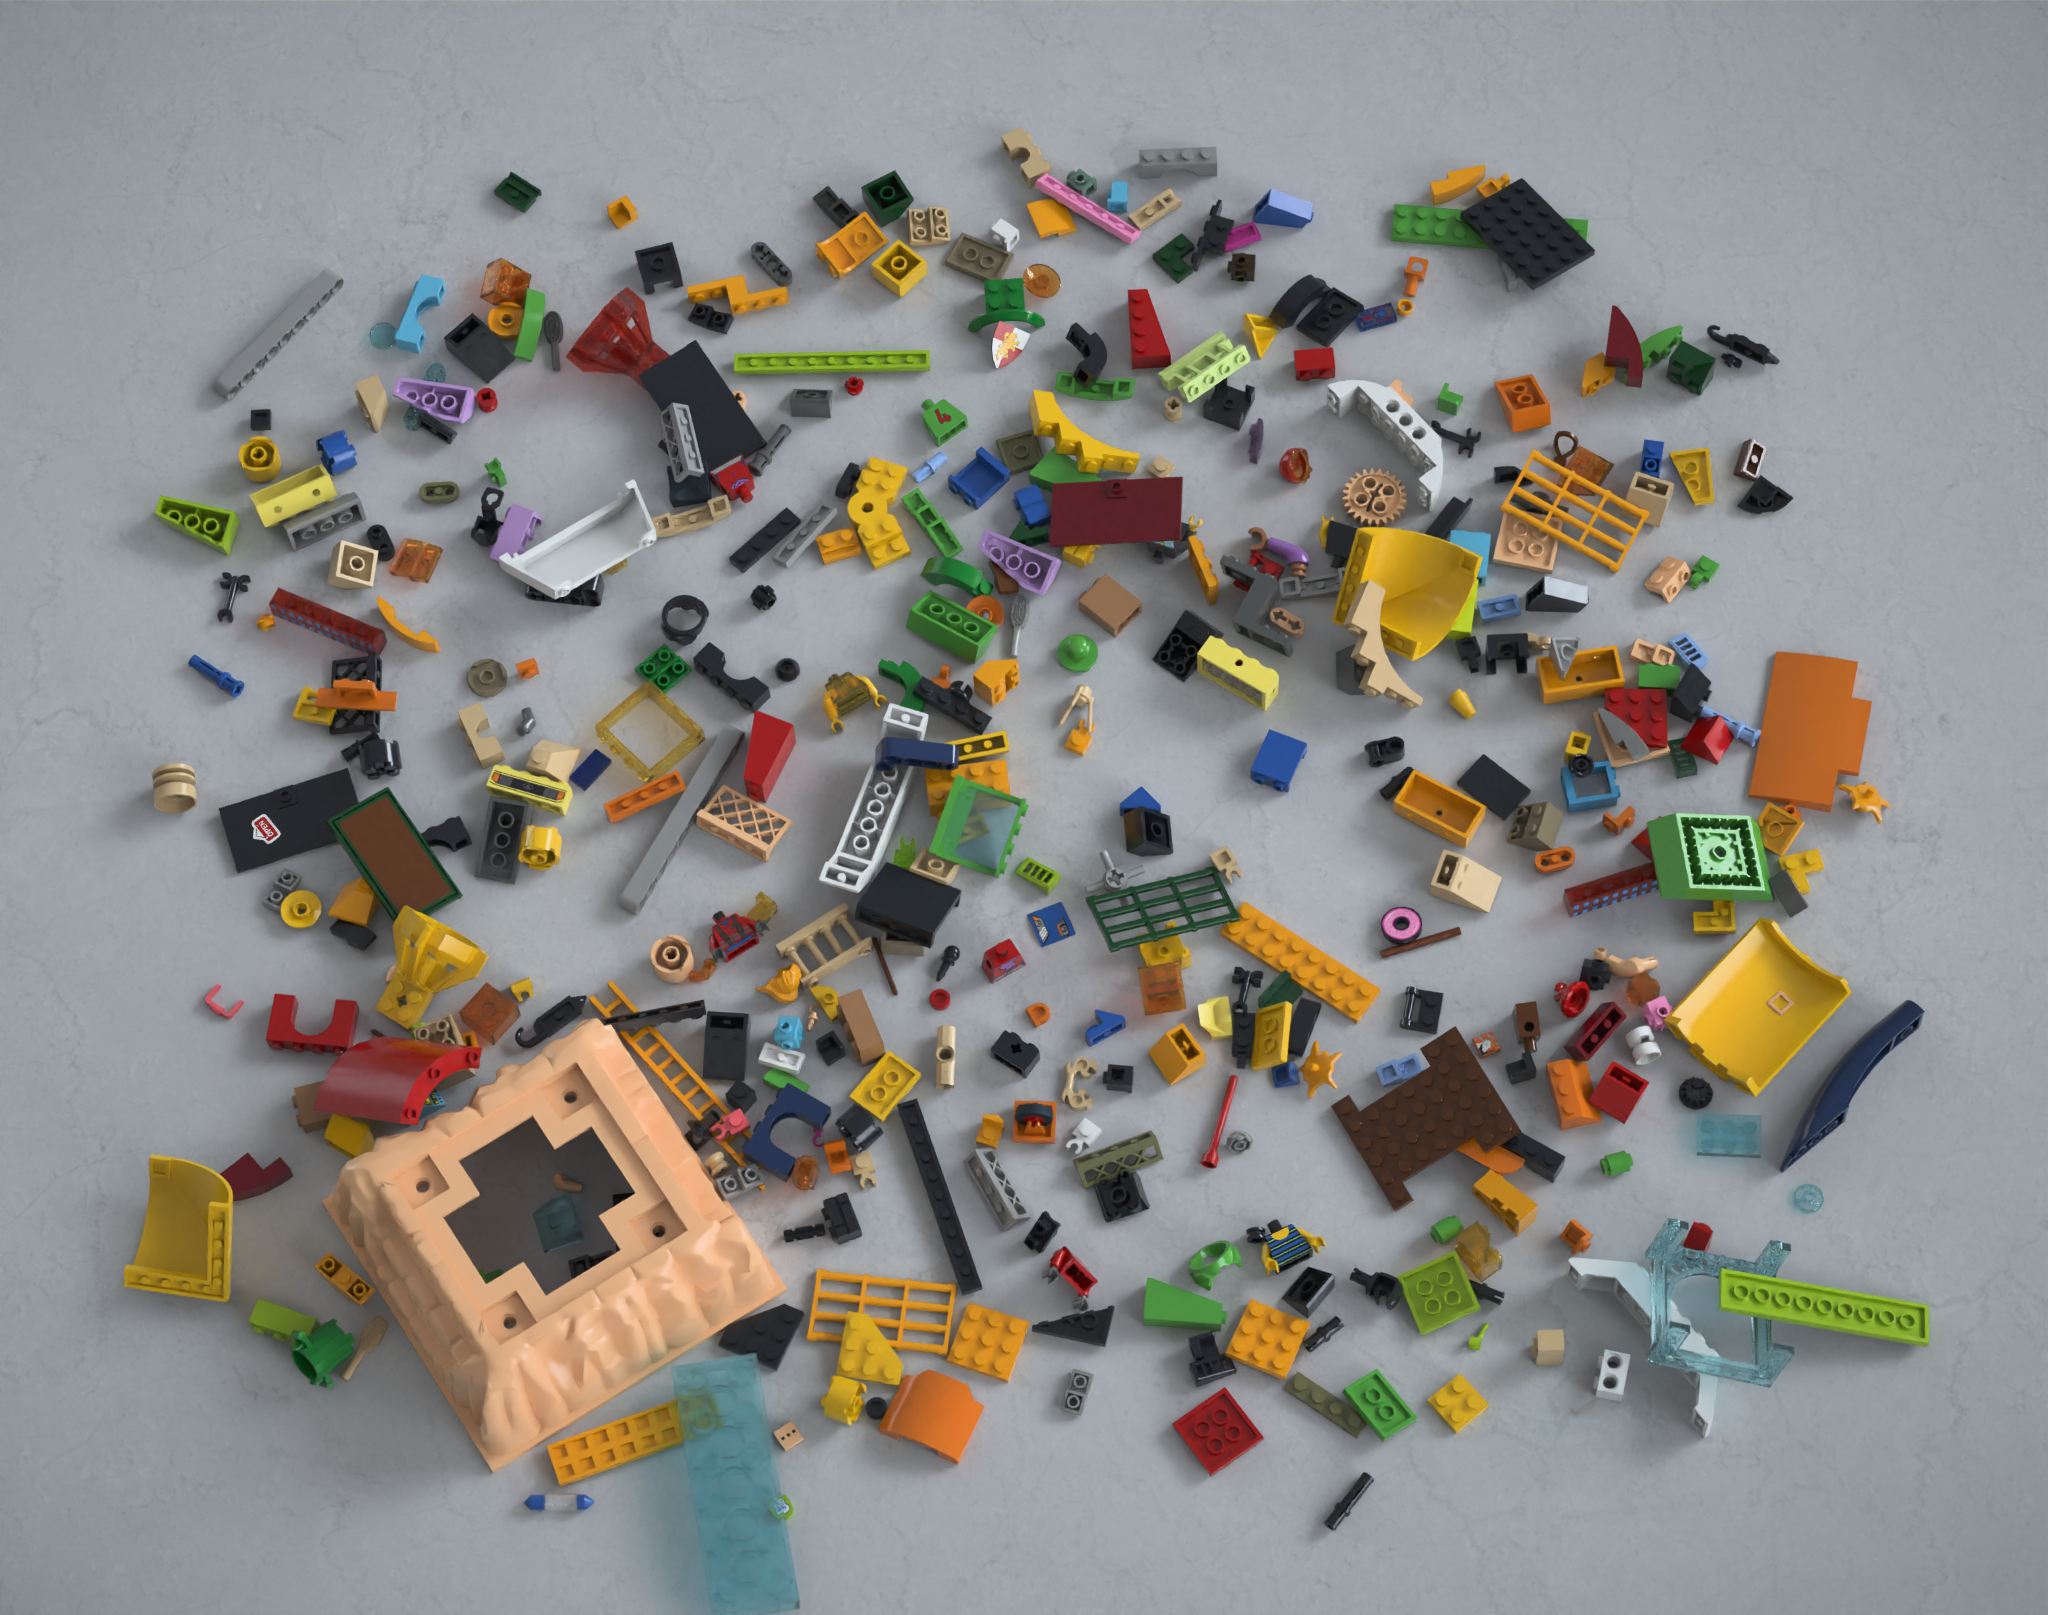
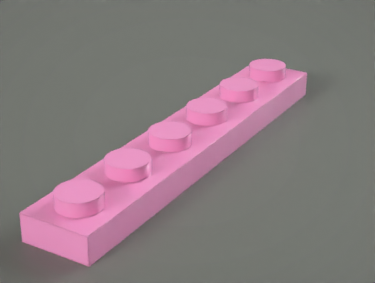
M1047 173L1036 181L1035 187L1040 189L1041 192L1048 194L1059 203L1071 208L1075 213L1102 227L1106 232L1120 238L1122 242L1130 245L1140 237V230Z

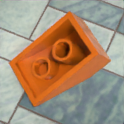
M1532 374L1494 382L1506 421L1513 433L1551 425L1550 404Z

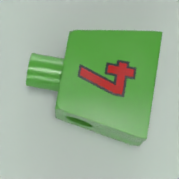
M927 399L921 405L925 410L922 414L923 424L938 447L968 427L967 416L945 399L936 404L931 399Z

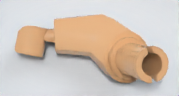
M1599 947L1598 950L1594 951V959H1600L1609 964L1608 970L1619 977L1640 976L1644 971L1654 970L1658 966L1657 959L1654 956L1644 959L1633 957L1623 960L1614 955H1611L1609 958L1606 957L1607 949Z

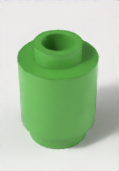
M1620 1151L1604 1156L1603 1159H1600V1165L1605 1176H1614L1630 1171L1633 1161L1630 1153L1626 1154L1625 1151Z
M1455 1215L1452 1217L1448 1216L1431 1226L1432 1231L1430 1235L1435 1243L1439 1242L1443 1245L1460 1235L1463 1226Z

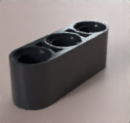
M1303 997L1300 998L1290 1024L1288 1054L1300 1058L1303 1057L1320 1013L1321 1003Z

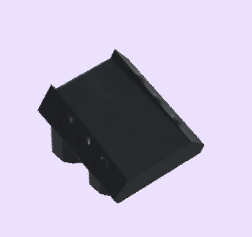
M1123 1170L1116 1175V1178L1110 1180L1103 1179L1098 1184L1093 1185L1106 1223L1147 1210L1150 1207L1141 1178L1136 1171L1129 1173Z

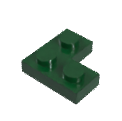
M1181 233L1154 253L1152 259L1178 284L1193 273V269L1182 258L1194 250V244Z

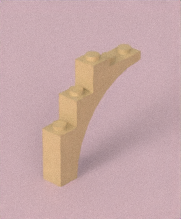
M1368 580L1360 584L1343 623V627L1347 628L1349 633L1356 636L1359 635L1350 657L1355 659L1359 665L1367 666L1358 688L1364 690V693L1370 697L1384 694L1389 699L1399 701L1407 709L1419 707L1424 698L1412 691L1399 678L1384 650L1380 631V613L1386 589Z

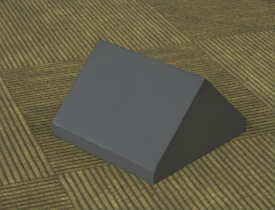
M793 389L790 397L792 417L831 418L833 390Z

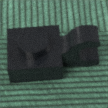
M1471 636L1456 640L1455 645L1461 661H1468L1471 674L1479 672L1477 657L1481 656V651L1476 637Z

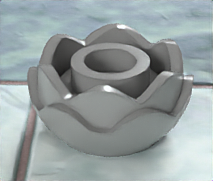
M1238 1130L1229 1135L1226 1146L1230 1152L1242 1154L1245 1150L1251 1149L1253 1140L1247 1132Z

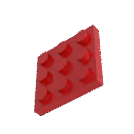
M1225 1387L1172 1423L1173 1428L1211 1477L1264 1440L1262 1434Z

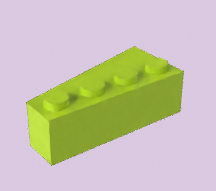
M160 495L155 510V515L161 523L229 556L240 523V519L235 511Z

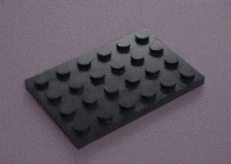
M1523 178L1462 211L1460 218L1532 290L1595 254V249Z

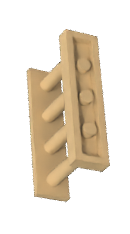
M845 902L775 945L781 960L789 957L799 967L804 977L800 979L803 991L817 986L819 981L859 956L867 955L873 948L872 938L869 936L862 940L848 919L851 917L850 909ZM838 924L843 926L856 944L847 951L844 950L831 932V929ZM820 935L825 936L838 954L836 958L829 962L813 942ZM803 946H807L821 966L812 973H810L796 953Z

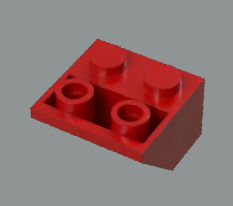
M1612 1061L1588 1103L1625 1124L1643 1097L1650 1082Z

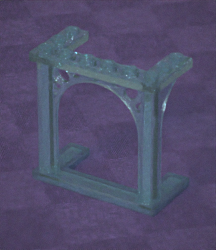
M1668 1218L1645 1252V1260L1650 1261L1651 1348L1646 1354V1362L1770 1388L1794 1356V1347L1777 1343L1772 1344V1322L1770 1319L1751 1316L1752 1364L1679 1349L1690 1334V1325L1671 1321V1294L1678 1282L1690 1276L1705 1275L1719 1279L1721 1268L1776 1278L1778 1269L1791 1252V1244L1770 1240L1755 1263L1744 1259L1711 1254L1702 1250H1692L1678 1246L1689 1230V1222ZM1671 1265L1681 1267L1683 1273L1676 1272Z

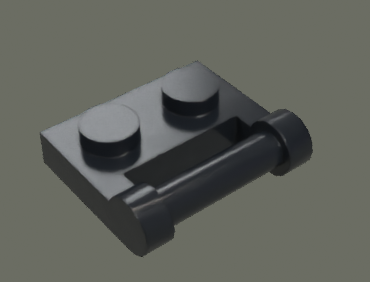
M1412 986L1407 987L1404 1016L1400 1020V1027L1406 1030L1437 1035L1444 993L1420 990ZM1415 998L1421 999L1417 1022L1411 1020Z

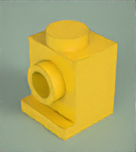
M1571 731L1565 750L1564 761L1569 762L1574 755L1579 753L1587 755L1591 736L1581 731Z

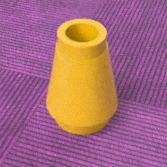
M1458 689L1448 697L1449 704L1467 720L1477 713L1465 691L1463 692L1461 689Z

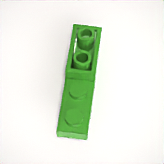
M1681 325L1660 331L1640 344L1643 356V369L1649 368L1653 361L1659 364L1662 359H1666L1670 355L1674 345H1679L1683 339V327ZM1628 369L1623 372L1622 383L1625 385Z

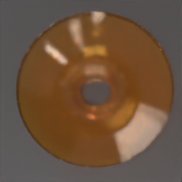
M1031 265L1023 274L1024 286L1031 294L1037 297H1052L1060 289L1061 281L1059 275L1047 265Z

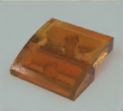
M404 538L389 572L392 576L408 577L412 582L428 583L443 549L423 541Z

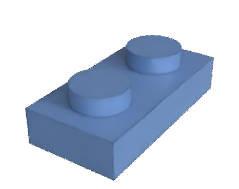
M1516 594L1477 602V609L1482 623L1521 615V608Z

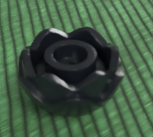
M784 658L776 664L775 673L778 679L790 682L795 680L800 674V667L794 659Z
M1576 754L1568 762L1569 771L1578 778L1588 777L1594 770L1593 759L1586 754Z

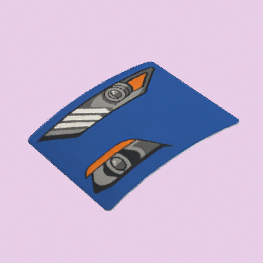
M1062 902L1027 915L1041 947L1076 934Z

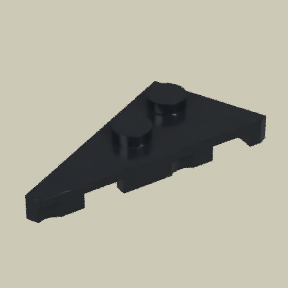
M1111 1305L1106 1309L1098 1311L1090 1310L1083 1314H1072L1055 1321H1042L1032 1326V1332L1106 1347L1115 1306Z

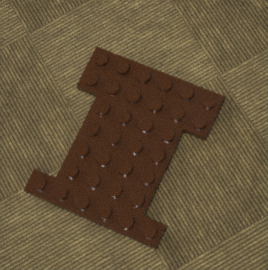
M1456 1026L1420 1048L1430 1067L1374 1103L1359 1111L1351 1096L1347 1095L1331 1106L1396 1212L1414 1201L1404 1182L1474 1137L1483 1152L1487 1154L1522 1132Z

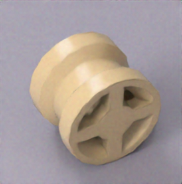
M717 1152L705 1161L707 1168L712 1170L711 1173L714 1178L725 1175L732 1167L729 1162L725 1161L723 1152Z

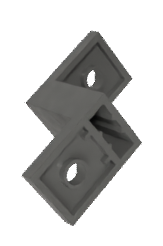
M1223 555L1220 560L1223 574L1251 587L1233 619L1236 632L1290 658L1293 653V647L1289 636L1280 631L1278 633L1271 631V627L1264 624L1280 594L1276 577L1269 573L1262 574L1258 572V569L1253 565L1247 564L1245 566L1236 557Z

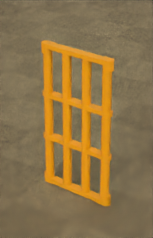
M1535 449L1531 451L1528 461L1503 505L1500 506L1501 511L1514 515L1539 529V532L1547 533L1574 548V551H1580L1609 567V570L1615 573L1619 571L1623 559L1650 513L1610 493V490L1607 489L1606 491L1575 474V471H1570L1542 456ZM1532 460L1568 478L1563 488L1527 470ZM1525 477L1558 495L1554 504L1551 505L1518 487L1522 478ZM1570 481L1603 497L1598 507L1566 491ZM1513 494L1549 512L1544 522L1508 504ZM1564 498L1593 514L1589 524L1587 525L1556 508L1560 499ZM1608 500L1641 518L1636 529L1602 511L1601 509L1605 501ZM1554 515L1584 531L1579 542L1547 525L1551 516ZM1599 517L1632 535L1627 545L1593 528L1592 525L1595 519ZM1587 534L1622 552L1618 562L1616 563L1583 545L1582 543Z
M817 1269L811 1317L806 1336L807 1341L817 1342L818 1340L842 1343L843 1334L814 1331L815 1320L845 1323L847 1314L817 1311L819 1299L859 1304L858 1313L862 1314L864 1304L902 1308L900 1320L871 1317L876 1326L899 1329L897 1340L886 1339L891 1348L896 1349V1351L910 1350L948 1356L949 1338L958 1286L956 1283L940 1284L912 1281L909 1278L903 1280L868 1276V1274L856 1275L828 1272L825 1269ZM821 1279L862 1284L861 1295L820 1291ZM867 1284L905 1288L903 1300L866 1296ZM909 1290L951 1293L949 1305L908 1301ZM911 1309L948 1313L947 1324L905 1321L906 1311ZM904 1329L944 1333V1345L902 1341Z

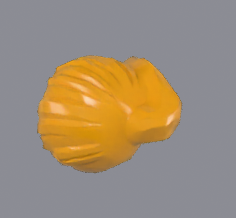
M791 963L788 967L779 969L777 975L769 979L767 985L757 987L755 991L767 993L776 1001L784 1004L792 1003L798 996V987L802 977L801 971L796 964Z

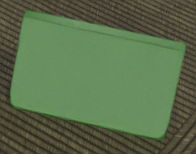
M772 1068L762 1079L763 1084L777 1092L781 1087L785 1088L787 1083L792 1084L805 1093L810 1085L787 1072Z

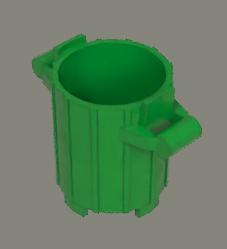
M336 1319L325 1322L307 1337L303 1331L293 1330L291 1332V1337L294 1339L295 1344L290 1347L295 1365L307 1379L311 1380L310 1384L316 1386L319 1384V1386L328 1389L334 1386L329 1373L354 1352L352 1343L355 1342L354 1337L351 1333L346 1335L335 1324L338 1322Z

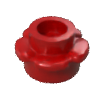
M851 377L845 382L844 386L850 395L856 396L862 392L864 382L862 379H857V377Z

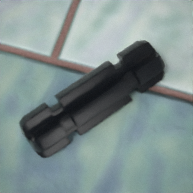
M815 1224V1227H812V1225L799 1227L793 1231L792 1229L784 1230L785 1242H793L794 1239L798 1241L814 1238V1235H817V1237L824 1236V1224Z

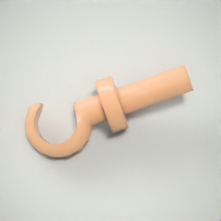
M813 1004L809 1008L810 1015L807 1018L809 1021L806 1029L807 1032H811L814 1023L818 1021L817 1013L812 1011L815 1007L821 1009V1006L818 1004Z

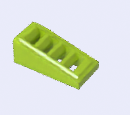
M1029 857L1025 859L1015 872L1047 895L1061 881L1059 873ZM1031 865L1032 867L1027 873L1024 872L1025 868ZM1037 869L1038 871L1035 875L1031 876L1032 872ZM1043 873L1044 875L1042 876V878L1040 880L1037 879L1039 875ZM1049 877L1050 879L1047 883H1045V879Z

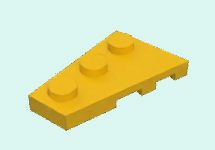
M1709 447L1669 452V456L1694 505L1714 504Z

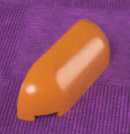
M1475 1137L1456 1149V1151L1500 1174L1514 1173L1526 1161L1502 1146H1498L1485 1154Z

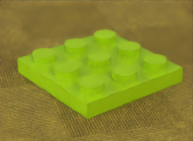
M1456 1250L1397 1276L1403 1285V1293L1422 1336L1481 1310Z

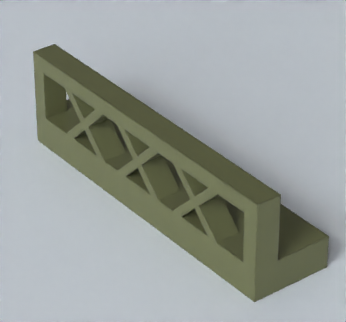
M1150 1130L1073 1159V1163L1079 1172L1085 1189L1098 1184L1103 1179H1112L1123 1170L1130 1172L1162 1160L1163 1156L1157 1137ZM1154 1146L1157 1155L1150 1158L1143 1156L1146 1148ZM1130 1154L1137 1156L1134 1164L1127 1165L1123 1163L1126 1156ZM1114 1162L1117 1166L1113 1172L1108 1173L1104 1171L1107 1163ZM1090 1169L1098 1171L1094 1179L1086 1181L1085 1171Z

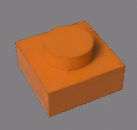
M535 658L516 664L520 680L524 678L530 679L540 674Z

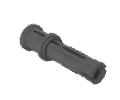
M781 424L762 450L757 451L755 459L747 465L751 474L757 477L763 474V469L772 462L774 453L792 432L789 426Z

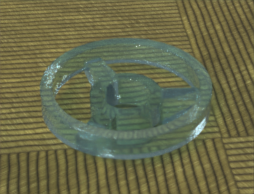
M1803 1184L1796 1189L1793 1201L1800 1211L1814 1213L1822 1207L1824 1196L1817 1186ZM1809 1187V1190L1805 1191L1802 1197L1796 1199V1194L1800 1189ZM1812 1189L1817 1190L1818 1193L1820 1194V1196H1821V1203H1820V1205H1819L1818 1202L1815 1200L1816 1195H1815V1193L1812 1191ZM1811 1195L1813 1199L1807 1200L1805 1196ZM1798 1203L1813 1204L1816 1208L1807 1210L1800 1207Z

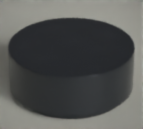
M873 1397L866 1404V1413L873 1420L882 1419L888 1410L887 1403L880 1397Z

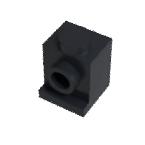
M1108 1064V1071L1103 1072V1084H1106L1107 1090L1132 1093L1133 1066Z

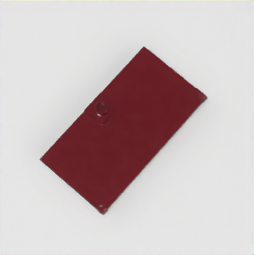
M1183 477L1113 479L1053 484L1050 547L1181 541Z

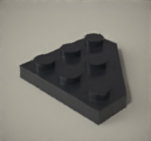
M782 1304L727 1325L718 1345L723 1349L778 1370L804 1317V1312Z

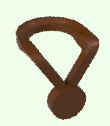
M1568 431L1556 433L1553 445L1557 456L1553 462L1565 467L1566 458L1578 450V438L1573 433ZM1562 436L1569 437L1574 443L1572 449L1564 455H1561L1558 447V439Z

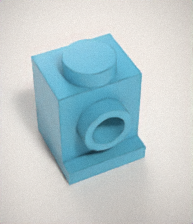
M1114 181L1112 182V189H1108V211L1127 212L1128 182Z

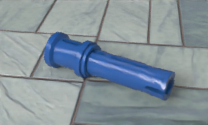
M193 655L188 662L190 667L215 681L218 688L227 690L232 697L239 696L243 691L244 682L237 681L231 677L230 673L218 670L197 655Z

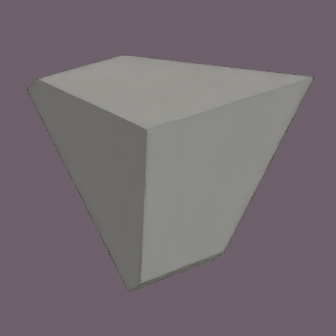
M1551 637L1549 657L1560 680L1564 681L1579 649V637Z

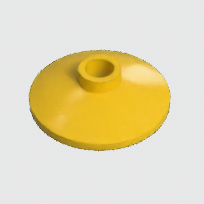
M307 890L295 891L283 900L280 909L281 916L290 927L297 929L307 928L319 919L322 905L314 893ZM302 910L306 911L304 914H299Z

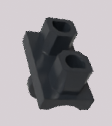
M1047 1211L1042 1212L1024 1240V1244L1030 1250L1036 1249L1039 1253L1044 1252L1052 1238L1056 1236L1061 1224L1053 1220Z

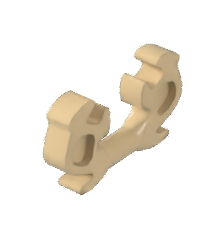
M1086 1057L1077 1058L1072 1067L1070 1066V1061L1065 1066L1066 1080L1061 1093V1100L1064 1104L1068 1098L1069 1105L1074 1111L1089 1110L1093 1104L1092 1097L1088 1100L1085 1099V1096H1088L1087 1090L1080 1089L1077 1093L1073 1092L1076 1074L1079 1073L1083 1079H1090L1091 1075L1088 1073L1090 1070H1093L1095 1074L1097 1073V1062Z

